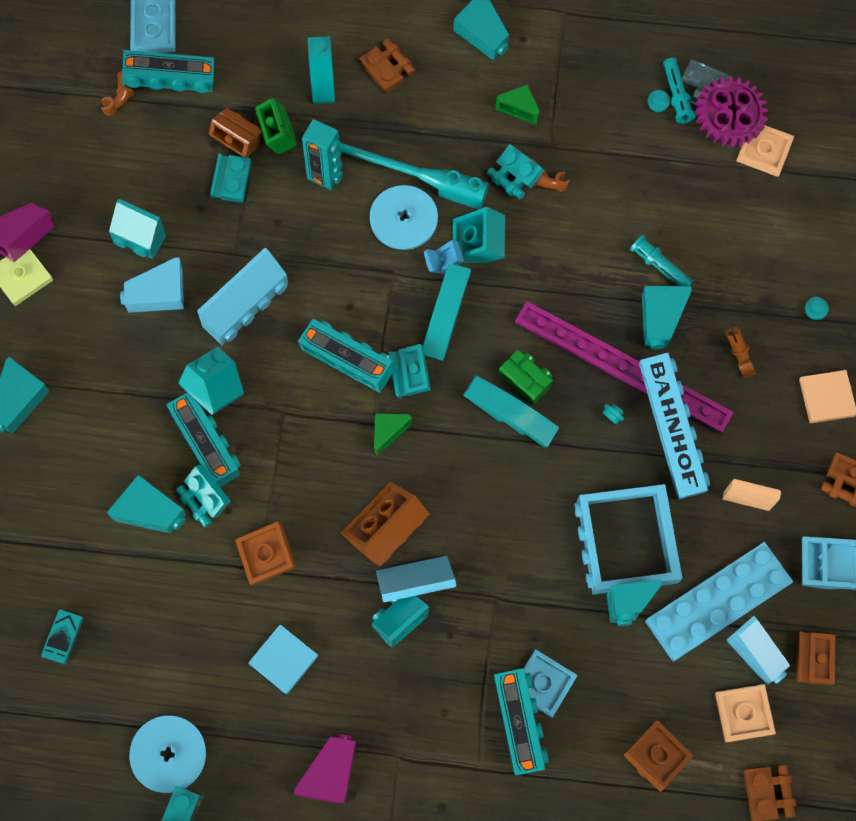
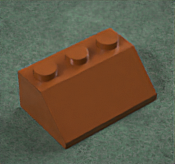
M389 482L347 525L341 534L369 560L381 566L407 540L411 533L422 525L430 514L415 495Z

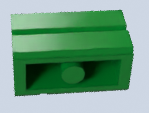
M275 98L256 106L255 110L266 145L277 154H282L295 147L297 142L290 120L287 117L286 108L281 103L279 104Z
M517 350L499 368L498 375L528 402L534 405L552 386V375L546 368L542 367L540 369L534 364L535 360L529 353H522L520 350Z

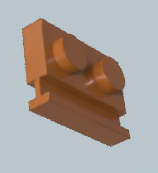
M797 633L796 682L821 685L835 684V635Z

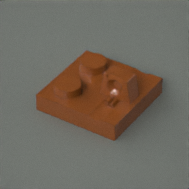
M277 521L235 539L249 584L252 586L296 568L282 522Z
M658 720L624 754L638 769L637 772L643 778L646 777L660 792L667 787L694 757Z

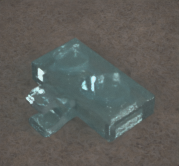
M691 59L682 77V81L697 87L691 103L696 104L699 94L706 85L710 86L712 80L718 82L720 77L727 81L730 75Z

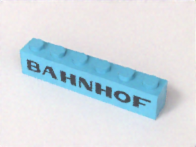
M668 353L640 360L639 366L677 499L680 500L706 493L708 491L707 486H710L707 472L703 473L701 463H704L701 450H696L694 444L697 436L694 427H690L687 418L690 417L687 403L683 404L681 399L684 391L681 381H676L674 372H677L674 358L670 359Z

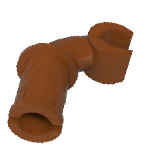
M122 71L117 74L118 89L116 90V97L113 99L111 97H104L100 100L104 106L101 107V110L107 116L114 115L117 109L122 107L134 95L131 87L122 85Z
M565 172L557 173L555 178H550L547 173H543L534 186L556 189L563 192L567 190L570 179L565 182L562 181Z
M733 327L735 336L730 328L726 332V337L732 347V355H735L739 362L738 366L742 376L746 378L756 374L748 354L749 345L744 341L740 328Z

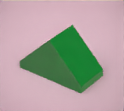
M528 85L500 94L496 99L495 110L537 125L540 111Z
M375 414L374 452L377 456L412 425V417L409 414Z

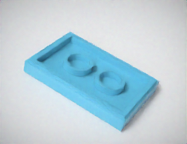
M131 0V51L176 52V0Z
M447 556L376 570L383 602L456 587L455 577Z

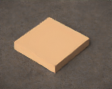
M764 125L765 128L756 139L753 138L749 144L745 141L736 161L779 177L794 136Z
M846 370L804 376L799 379L810 423L856 416V406Z
M733 479L724 491L723 500L770 511L779 501L781 491Z
M765 684L715 693L725 743L776 734Z

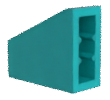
M472 0L454 19L453 31L493 61L499 55H504L509 47V34L490 0Z
M330 36L308 38V53L313 104L335 103Z
M645 286L642 293L644 347L663 349L668 346L692 291L691 286Z
M10 357L5 361L0 377V431L4 432L6 429L9 433L13 434L50 391L44 383Z
M139 475L107 512L109 517L116 522L166 533H172L174 529L178 530L185 522L184 517L186 516V513L180 506Z

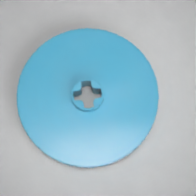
M402 185L385 190L375 199L370 210V225L375 236L383 244L399 250L414 249L426 243L434 234L438 223V212L434 201L427 193L413 186ZM407 214L408 219L401 221L400 216Z
M177 716L154 718L144 724L132 740L129 755L131 768L136 778L153 791L172 793L176 786L186 788L198 778L206 760L204 739L199 730L186 719ZM171 747V752L175 753V757L170 758L168 762L164 761L165 756L161 755V751Z

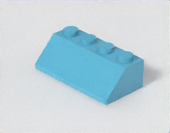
M266 248L256 255L197 311L202 327L221 345L226 341H232L236 337L237 331L243 325H249L259 310L266 309L271 299L276 294L280 295L287 288V274Z

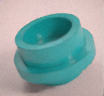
M656 90L650 93L647 102L652 111L662 112L668 108L670 97L666 92Z
M819 297L809 299L805 305L807 316L813 320L823 319L829 311L827 302Z
M614 403L611 406L608 404L604 406L605 409L602 413L614 424L617 425L619 421L622 422L624 420L621 416L624 412Z

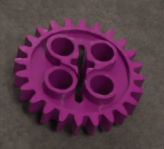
M729 76L727 81L720 77L718 82L712 80L710 86L706 85L699 94V99L695 104L699 108L696 109L695 114L701 116L698 117L696 122L703 123L700 130L707 129L709 132L706 137L708 138L713 135L714 143L720 139L722 140V146L729 142L731 148H733L737 142L742 147L745 141L749 144L753 138L756 139L765 128L763 124L768 120L765 117L768 109L762 107L767 102L760 100L763 93L756 94L754 92L757 86L748 87V80L742 84L741 77L736 82L733 81L732 76ZM716 98L721 99L724 104L719 103ZM738 99H742L745 104L740 103ZM717 119L724 121L725 125L720 124ZM739 120H744L747 125H743Z

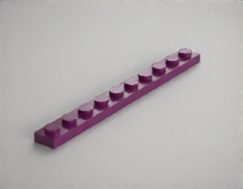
M526 301L515 320L516 324L647 394L639 366L640 361ZM682 385L684 394L681 395L683 404L687 403L690 418L722 434L734 412Z

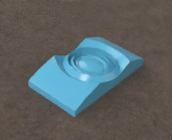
M802 537V585L821 589L856 590V540Z

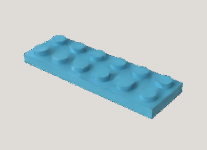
M763 542L646 619L645 622L674 662L792 584L793 581L767 544Z

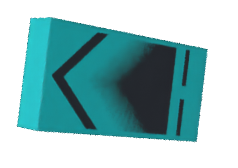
M59 609L41 657L66 665L84 618Z

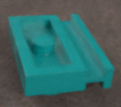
M218 154L210 192L211 198L214 199L216 197L221 198V200L243 203L252 163L251 158L231 155L222 156V154Z
M421 344L399 349L396 352H388L395 369L392 375L395 393L398 398L431 390L424 349Z

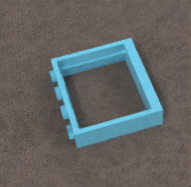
M665 484L579 495L577 503H574L575 516L580 517L581 526L578 527V535L580 541H584L585 550H582V559L584 564H588L589 574H586V582L588 583V588H592L593 595L608 593L612 585L661 580L662 585L678 584L682 580ZM653 496L667 573L601 582L588 504Z

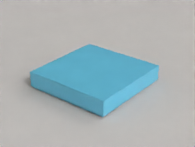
M279 625L249 661V665L288 695L318 658V654L283 626Z
M535 649L524 667L525 674H531L533 688H529L531 698H536L538 710L552 719L578 675Z

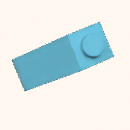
M179 257L173 258L124 282V291L120 292L121 304L125 305L128 313L184 309L183 269Z
M755 616L727 639V642L766 685L772 681L777 684L787 675L784 670L790 666Z

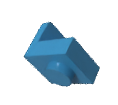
M451 240L436 251L429 249L424 251L426 265L430 272L445 274L449 263L460 265L464 262L458 241Z

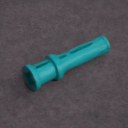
M668 58L663 62L673 96L671 98V105L676 110L677 115L675 119L677 123H688L696 117L695 112L691 109V97L685 92L677 59ZM673 75H675L677 85H675Z
M641 235L630 248L631 252L635 251L645 259L647 265L652 264L677 286H690L693 283L692 279L661 254L659 247L655 248L645 240L646 237L644 235Z

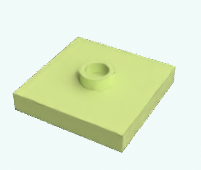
M30 249L16 262L11 261L7 257L0 261V288L14 306H17L53 281L50 274Z

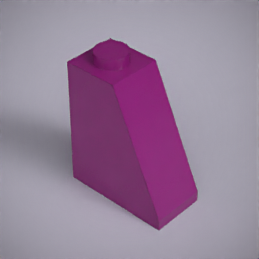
M30 203L0 216V253L11 261L16 262L54 228L50 219L52 217L50 212L45 207L40 208L34 203Z
M337 734L336 738H329L294 790L295 796L345 804L356 742L351 741L352 736Z

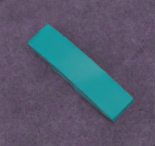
M452 263L448 264L423 345L425 357L441 362L444 361L471 269Z
M478 376L474 377L463 395L499 422H505L521 435L526 434L544 448L549 446L559 429L557 425L531 407Z

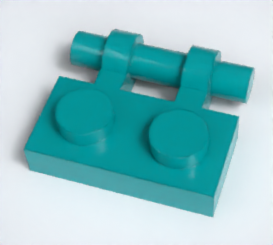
M509 144L496 161L502 168L499 171L490 168L487 171V175L494 184L505 188L507 194L522 199L525 195V192L521 190L523 185L526 184L532 188L545 170ZM510 173L516 177L513 182L507 179Z
M201 464L196 466L184 480L190 489L187 490L184 485H181L176 491L180 495V501L183 505H187L194 513L192 515L197 522L200 521L204 528L212 523L207 515L210 514L212 518L219 516L230 503V500ZM195 498H197V499L200 501V503L202 504L201 507H200V505L197 503V501L195 500Z

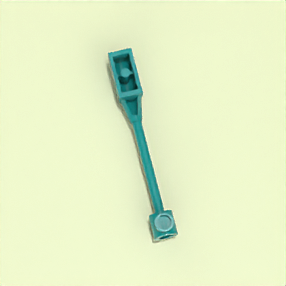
M340 144V151L342 153L419 177V179L439 189L438 197L475 209H481L489 183L481 181L477 177L472 178L455 170L421 169L347 144Z

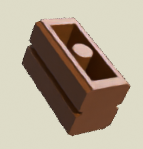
M225 108L220 115L218 114L212 119L209 135L244 158H247L260 147L263 132L256 124L250 123L242 118L240 114Z

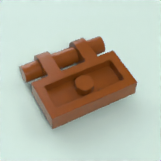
M389 38L382 42V45L386 48L384 52H381L376 46L359 58V63L385 94L403 83L401 73L405 71L411 76L416 71L409 58L404 57L398 45L392 43ZM393 57L398 64L393 66L389 59Z
M836 452L826 476L835 479L832 485L824 481L820 490L829 493L828 496L836 499V497L848 501L849 505L856 507V460ZM845 483L854 487V492L851 493L842 489V484Z
M787 765L777 766L779 777H772L771 767L744 770L751 821L779 819L778 808H784L786 818L796 817L794 809L796 807V800L792 797L790 785L793 783L792 775H789ZM774 785L781 786L783 800H776Z

